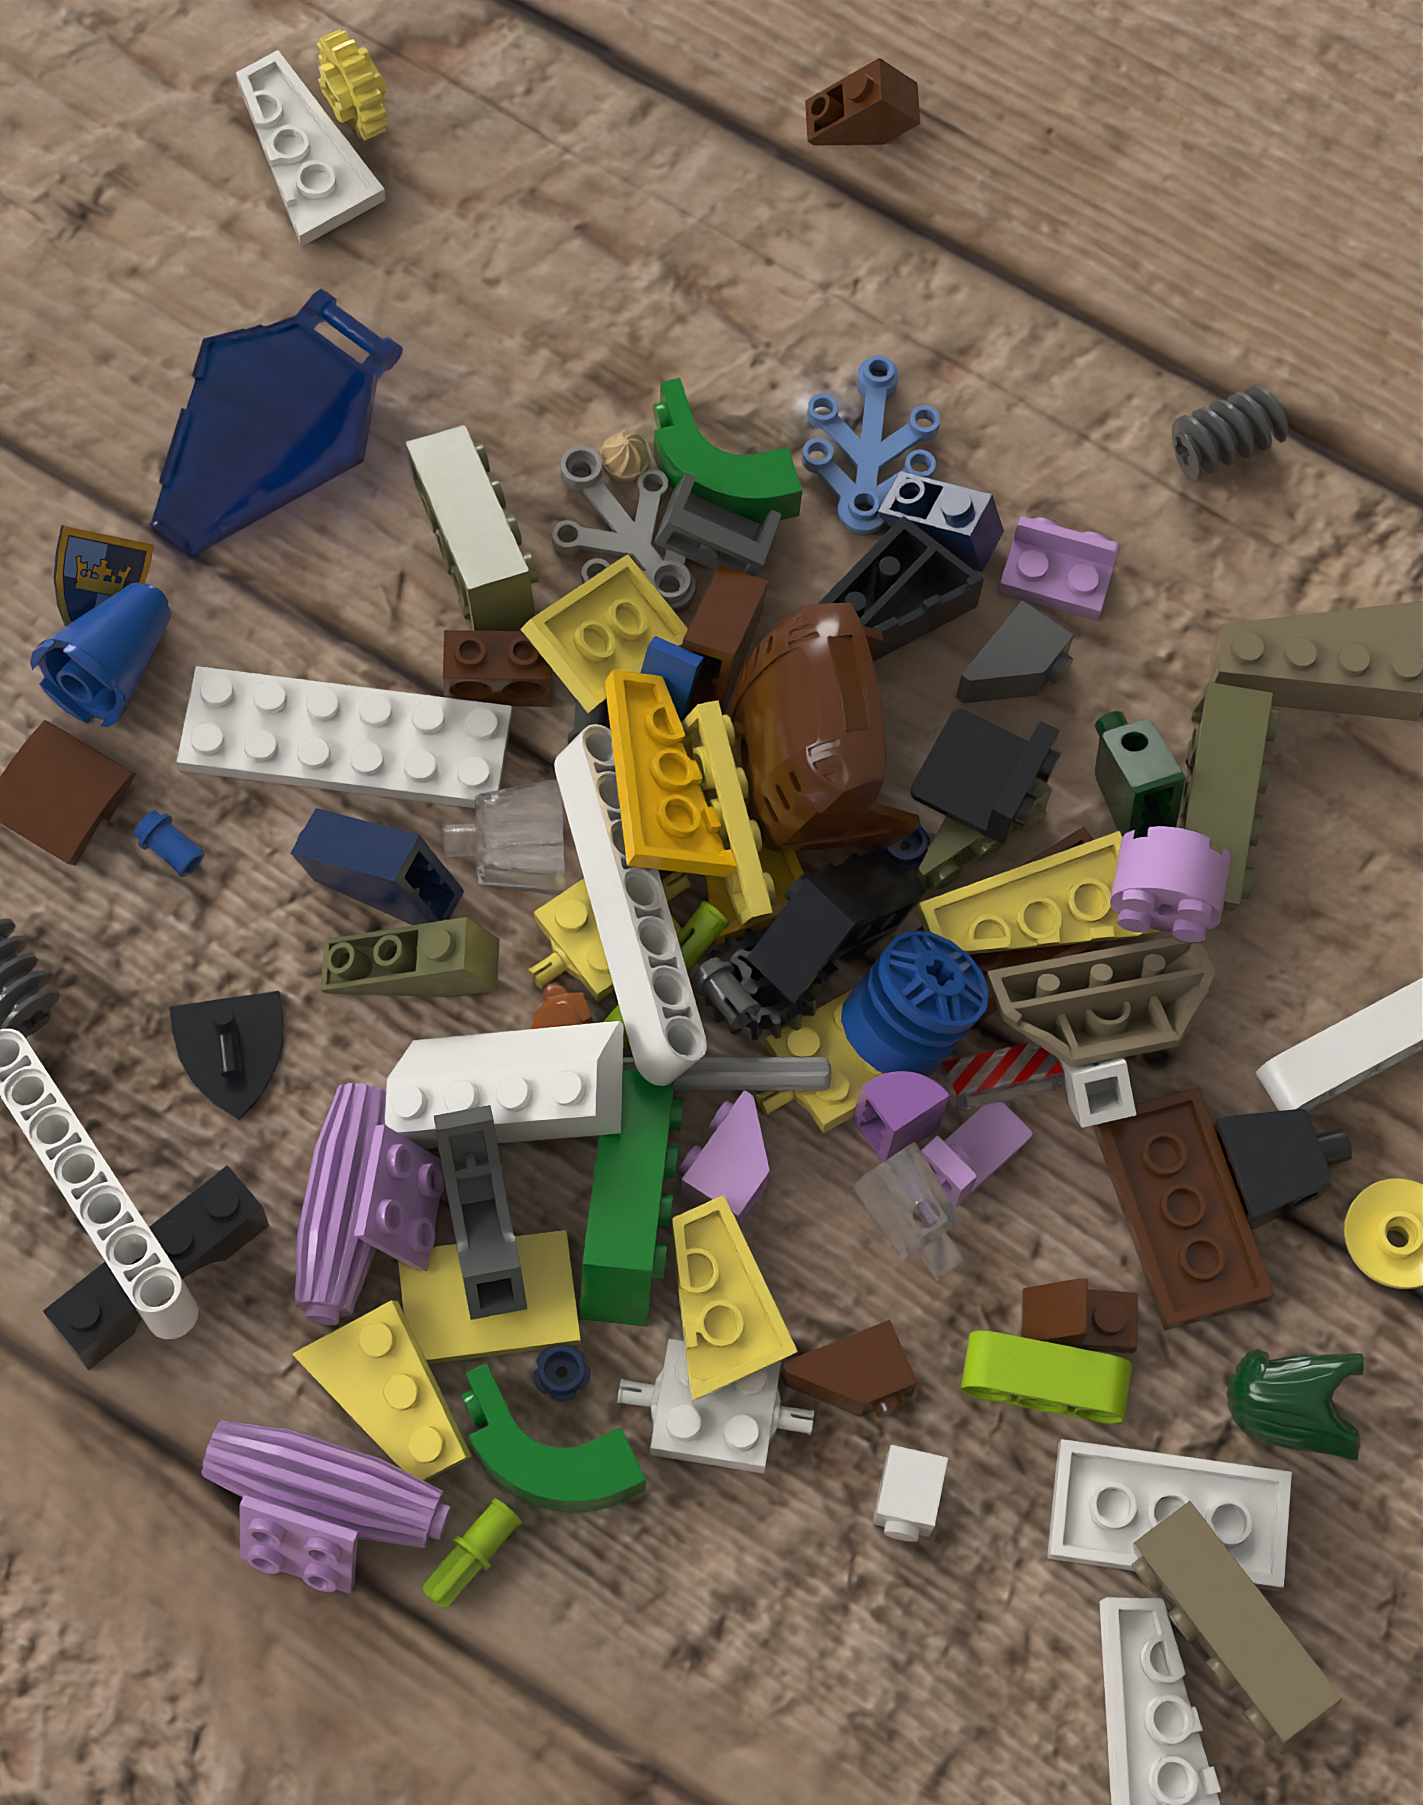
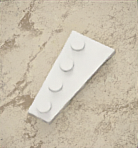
M1106 1597L1099 1601L1111 1805H1220L1217 1795L1218 1792H1221L1214 1766L1209 1767L1199 1735V1732L1203 1731L1196 1707L1191 1708L1182 1678L1186 1673L1163 1598Z

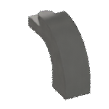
M491 1105L435 1115L433 1117L470 1320L527 1309L524 1283L506 1197Z

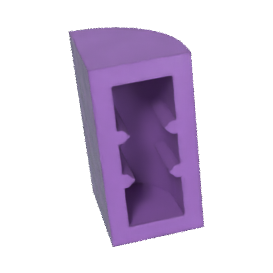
M896 1071L882 1074L861 1086L853 1123L883 1164L886 1165L939 1130L950 1095L937 1082L918 1073Z

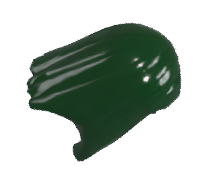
M1255 1349L1248 1352L1241 1359L1240 1363L1235 1367L1236 1373L1231 1375L1227 1387V1405L1234 1422L1242 1432L1258 1441L1275 1446L1358 1460L1360 1449L1359 1430L1341 1418L1334 1407L1332 1399L1334 1391L1345 1378L1350 1375H1363V1354L1304 1355L1269 1360L1270 1356L1267 1352Z

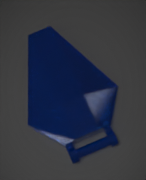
M324 289L316 291L296 316L267 326L260 324L248 329L243 328L203 338L192 373L195 382L187 408H181L159 479V483L162 486L152 521L148 523L156 532L189 557L197 555L364 462L377 381L384 372L392 369L402 355L403 348L390 337L382 339L336 305V298ZM325 321L370 355L361 364L314 330V328L319 323Z

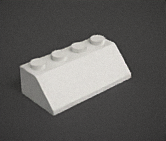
M620 1021L413 1040L387 1078L385 1125L424 1149L438 1148V1140L433 1116L491 1105L497 1143L621 1133L624 1024Z

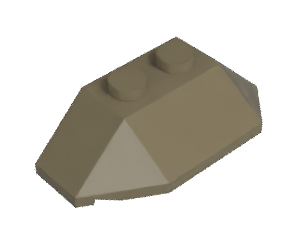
M1173 936L987 971L986 979L1004 1022L1070 1067L1178 1047L1216 978V971L1202 941L1186 942Z

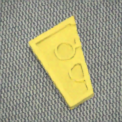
M722 1195L673 1217L670 1224L692 1403L794 1356L798 1351L725 1196Z
M391 1300L292 1353L402 1470L426 1482L472 1457L398 1301Z

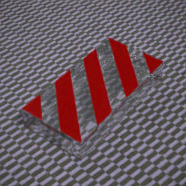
M1035 1042L942 1062L943 1078L957 1110L1065 1087L1064 1071L1058 1058Z

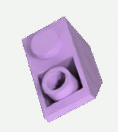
M745 1090L735 1104L729 1101L723 1103L709 1126V1129L714 1131L712 1137L703 1149L695 1145L689 1151L678 1170V1173L683 1176L680 1196L698 1207L724 1195L739 1227L767 1188L770 1172L754 1096Z

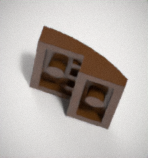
M44 720L22 745L0 776V823L63 862L76 865L101 820H110L136 773L53 723Z

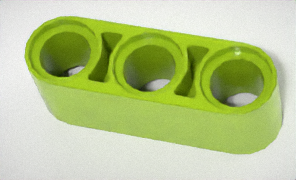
M973 1331L969 1333L960 1390L966 1395L982 1400L1093 1422L1118 1424L1125 1421L1133 1364L1127 1359L1110 1354L999 1332Z

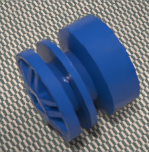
M911 930L895 936L847 997L842 1007L841 1022L846 1038L855 1051L877 1071L884 1074L907 1071L927 1077L937 1070L957 1043L963 1039L969 1029L974 1026L987 1009L988 988L981 970L969 954L955 943L932 932Z

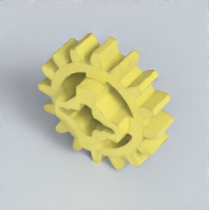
M341 29L319 38L317 48L321 55L318 56V59L322 65L318 67L321 74L318 82L323 95L334 110L337 120L341 123L347 121L351 130L355 129L357 137L359 139L363 138L364 141L385 132L388 123L384 117L387 115V111L383 104L386 103L384 92L387 89L383 77L377 71L367 49L364 47L358 49L354 39L350 40L345 30L341 31Z

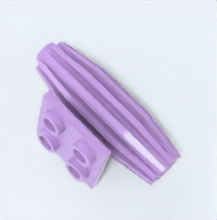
M363 1083L339 1085L314 1148L297 1232L295 1305L301 1310H306L304 1318L313 1323L337 1325L339 1324L340 1317L351 1316L376 1248L417 1271H427L430 1251L435 1243L436 1218L440 1196L445 1188L441 1159L385 1125L386 1090H382L377 1086H369Z
M221 1420L211 1436L202 1465V1477L242 1497L240 1503V1558L247 1560L253 1568L261 1572L277 1574L281 1571L302 1578L307 1585L323 1592L339 1590L351 1594L355 1584L358 1539L426 1548L430 1538L441 1540L451 1512V1506L442 1503L444 1491L381 1458L294 1430Z

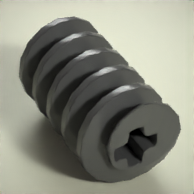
M1257 384L1247 388L1244 393L1237 392L1228 396L1226 401L1218 400L1212 403L1209 409L1202 407L1193 411L1191 416L1183 415L1175 419L1172 425V443L1176 459L1183 473L1191 481L1200 478V464L1205 471L1211 474L1218 471V457L1222 463L1229 466L1236 463V450L1242 457L1248 458L1254 454V443L1259 449L1264 451L1271 448V434L1280 443L1284 442L1288 435L1285 412L1279 401L1267 388Z
M4 918L0 920L1 1029L10 1028L19 1031L27 1038L47 1023L52 1011L50 1008L58 1002L61 995L56 988L40 991L47 984L49 976L45 971L30 973L37 965L38 959L33 953H25L18 956L25 949L27 942L22 936L8 938L14 932L16 925L11 918Z

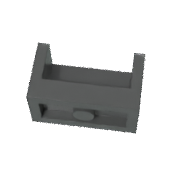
M686 472L672 492L654 543L713 570H717L718 566L721 565L755 576L765 563L781 514L771 510L760 525L691 494L690 491L696 476Z

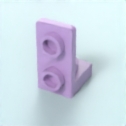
M993 1097L945 1141L937 1135L921 1150L915 1170L955 1209L1030 1141L1032 1131L998 1097Z

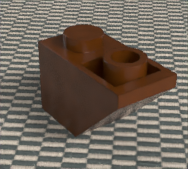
M881 58L874 60L805 100L807 141L812 145H883L920 124L918 83Z

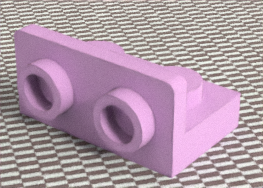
M1023 516L1019 517L998 593L1098 621L1120 544L1109 541L1105 536L1096 532L1081 533L1059 527L1055 522L1046 518L1031 519Z

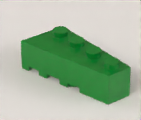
M622 1070L621 1133L599 1135L582 1263L579 1319L647 1327L652 1279H663L667 1244L657 1243L658 1228L669 1229L673 1195L662 1193L664 1179L675 1180L679 1146L668 1145L669 1131L680 1132L684 1098L673 1097L675 1080L669 1085L659 1086L647 1081L639 1071Z

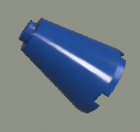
M131 583L41 642L32 652L30 665L32 671L39 665L45 676L39 683L43 691L60 708L78 720L87 723L93 716L104 719V722L100 725L102 727H109L116 723L125 713L171 618V611L166 596L160 589L151 584Z

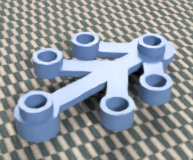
M881 355L867 358L858 369L856 385L859 393L865 398L861 439L838 415L839 405L832 395L826 393L814 395L808 403L807 410L809 423L818 429H822L857 467L855 484L833 462L834 450L829 441L823 438H812L803 447V466L809 472L816 473L840 499L837 508L838 517L850 532L857 535L872 534L886 523L880 518L878 510L899 473L876 487L878 470L918 442L933 439L937 435L940 425L938 411L931 406L921 405L912 410L908 424L881 442L885 401L895 393L898 381L896 365L889 358ZM880 371L885 373L886 376L875 377L870 372ZM818 407H825L831 413L823 416L817 414L814 410ZM919 419H927L933 425L930 427H921L916 423V421ZM914 450L907 455L902 472L933 479L936 467L935 458L926 450ZM819 451L824 453L826 458L815 460L809 454ZM915 463H921L927 466L928 470L917 472L911 466ZM867 504L870 505L872 509L869 511H860L856 508L855 505Z

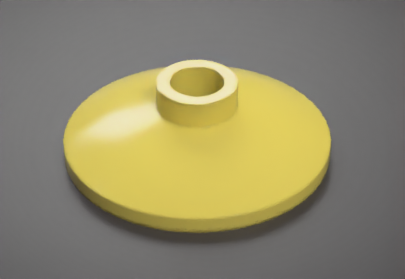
M1393 1178L1373 1183L1361 1191L1354 1199L1345 1218V1242L1353 1261L1368 1277L1382 1285L1397 1289H1413L1423 1286V1184L1416 1181ZM1387 1232H1399L1404 1237V1247L1391 1245L1387 1239Z

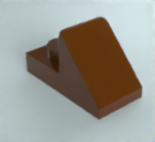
M1085 1278L1023 1288L1021 1337L1090 1351L1134 1354L1137 1350L1138 1293L1088 1289V1279Z

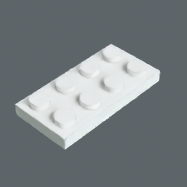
M1061 1439L1057 1452L1047 1559L1135 1571L1131 1564L1138 1557L1134 1553L1133 1543L1188 1501H1191L1258 1589L1280 1591L1284 1588L1292 1472Z

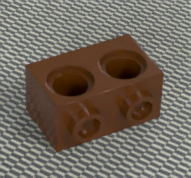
M444 630L443 685L446 698L509 705L512 707H551L552 668L522 631Z

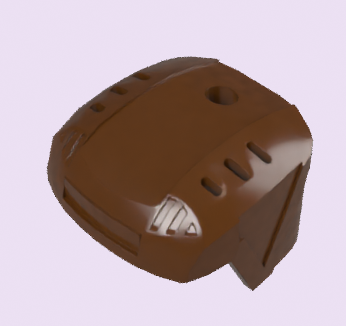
M851 603L808 604L785 616L754 649L744 664L738 680L731 714V722L735 734L734 747L737 765L743 769L748 783V798L744 799L749 820L754 819L757 822L762 844L769 850L803 851L829 848H888L904 837H909L921 825L919 815L874 802L885 780L887 752L881 700L872 656L884 640L881 631L861 624Z

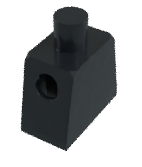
M1304 1109L1225 1116L1218 1118L1213 1125L1251 1231L1321 1197L1332 1184V1175L1328 1166L1352 1159V1148L1345 1130L1338 1128L1316 1134L1309 1114Z

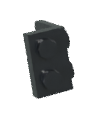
M956 709L948 718L913 781L910 790L911 797L915 801L1005 844L1015 823L1024 827L1038 800V797L1032 795L1037 782L1040 779L1047 783L1060 760L1062 753L1054 750L1060 730L1040 721L1030 740L1027 741L964 709Z

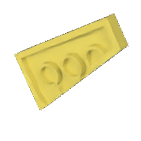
M718 700L697 704L681 722L686 734L682 739L683 745L691 744L693 750L692 760H696L703 777L699 786L702 790H706L709 798L706 804L708 807H715L722 827L718 831L721 842L723 841L725 850H732L738 865L729 878L724 877L739 926L761 922L773 913L771 905L775 904L776 893L770 874L762 872L758 852L762 850L760 829L754 819L749 820L744 799L748 798L747 779L743 769L735 767L731 747L735 744L733 725L727 714L722 715Z

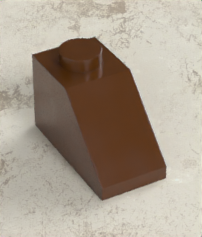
M890 1320L783 1362L780 1375L786 1387L859 1417L875 1411L877 1418H883L904 1409L909 1405L907 1398L913 1395L917 1386V1380Z

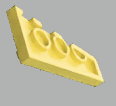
M1120 831L920 902L916 906L925 932H932L951 940L969 955L1156 936L1160 933V930L1151 928L1147 932H1132L1121 928L1117 924L1119 914L1111 907L1110 898L1122 840Z

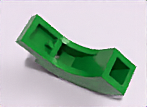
M681 378L660 382V402L653 404L654 419L657 430H654L653 456L659 470L667 476L668 484L673 490L684 474L688 472L696 476L690 491L691 494L756 523H762L771 510L781 514L780 520L799 516L802 488L788 447L752 455H737L716 448L697 429Z
M487 1363L466 1372L469 1391L461 1394L463 1403L474 1426L483 1422L486 1427L468 1435L470 1447L486 1473L507 1492L536 1507L567 1513H582L605 1509L645 1492L646 1478L621 1427L591 1442L576 1447L557 1448L541 1444L526 1435L515 1423Z

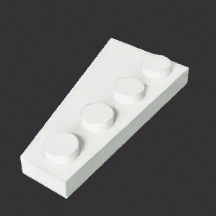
M278 50L236 72L238 86L301 247L386 200L383 186Z

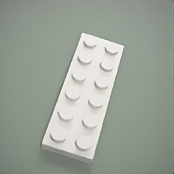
M196 666L176 763L179 771L497 811L512 719V706Z

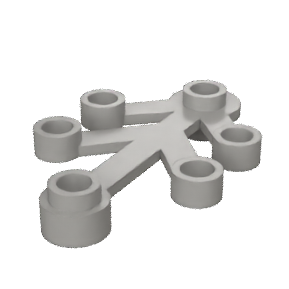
M576 446L567 450L561 458V479L564 485L570 490L584 493L613 532L585 528L575 521L564 520L557 523L552 531V545L555 551L563 556H573L581 549L619 556L628 554L636 560L642 568L644 575L673 611L686 607L692 601L696 590L695 578L692 572L685 566L686 557L667 549L665 559L663 560L651 545L659 504L668 495L667 476L657 469H648L639 476L637 482L639 502L635 522H633L602 482V461L599 454L587 446ZM578 470H584L590 476L579 478L573 476V473ZM655 482L662 488L652 492L645 489L644 486L647 483ZM565 533L575 535L577 539L571 543H565L559 537ZM600 558L588 560L581 570L582 584L590 580L588 578L590 573L595 571L602 572L610 564ZM665 584H673L679 590L668 593L660 588Z

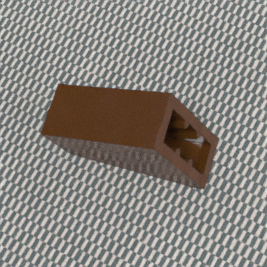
M721 565L718 566L682 643V648L704 657L687 715L697 704L717 700L719 701L722 715H725L761 618L769 583L768 580Z

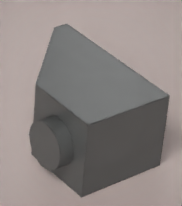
M1022 600L962 673L956 698L963 703L1038 695L1049 680L1057 684L1072 664L1073 658L1068 653L1074 634Z

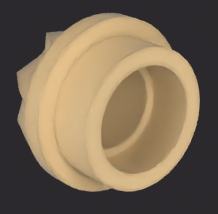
M624 430L621 433L611 435L603 443L600 450L602 468L617 482H634L638 480L642 473L649 469L651 449L639 434H633Z

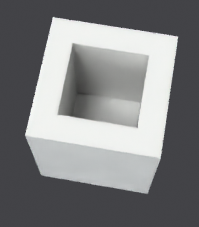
M1123 1057L1070 1067L1060 1060L1064 1071L1063 1078L1069 1108L1082 1128L1136 1115L1127 1063Z
M890 1445L885 1459L872 1524L885 1527L884 1534L898 1540L916 1542L919 1535L929 1537L935 1527L948 1457Z

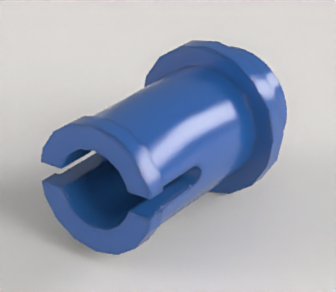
M153 810L139 822L134 830V835L139 839L138 845L144 850L150 848L170 865L180 877L184 878L200 864L204 858L205 851L201 847L196 846L171 824L172 817L168 813L161 815L156 810Z

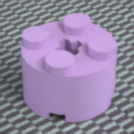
M1149 827L1147 837L1133 839L1135 830L1127 832L1121 840L1110 898L1111 907L1119 914L1117 924L1121 928L1132 932H1147L1151 928L1172 932L1175 938L1186 942L1204 941L1206 932L1215 928L1221 922L1232 860L1230 851L1223 846L1222 854H1219L1210 849L1212 838L1181 828Z

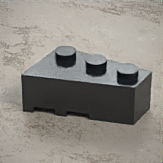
M902 516L818 604L851 603L863 626L882 632L884 642L872 656L874 662L976 608L984 578L905 516Z

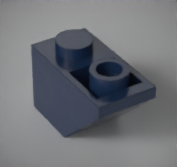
M902 471L899 472L878 510L880 518L891 526L902 516H905L973 570L983 572L1004 533L992 494Z

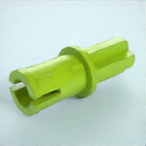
M494 1498L490 1502V1506L474 1522L462 1538L455 1536L452 1539L455 1546L423 1582L421 1587L423 1593L437 1606L443 1609L450 1607L481 1569L489 1570L491 1564L488 1562L489 1559L505 1542L512 1531L519 1527L522 1523L521 1519L504 1503Z

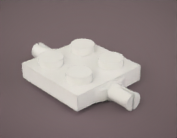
M668 1339L664 1368L657 1377L655 1385L628 1381L621 1378L617 1400L619 1404L625 1403L651 1408L654 1428L649 1455L763 1474L768 1445L776 1434L777 1428L811 1435L814 1410L780 1405L781 1399L777 1386L781 1362L691 1403L684 1341Z

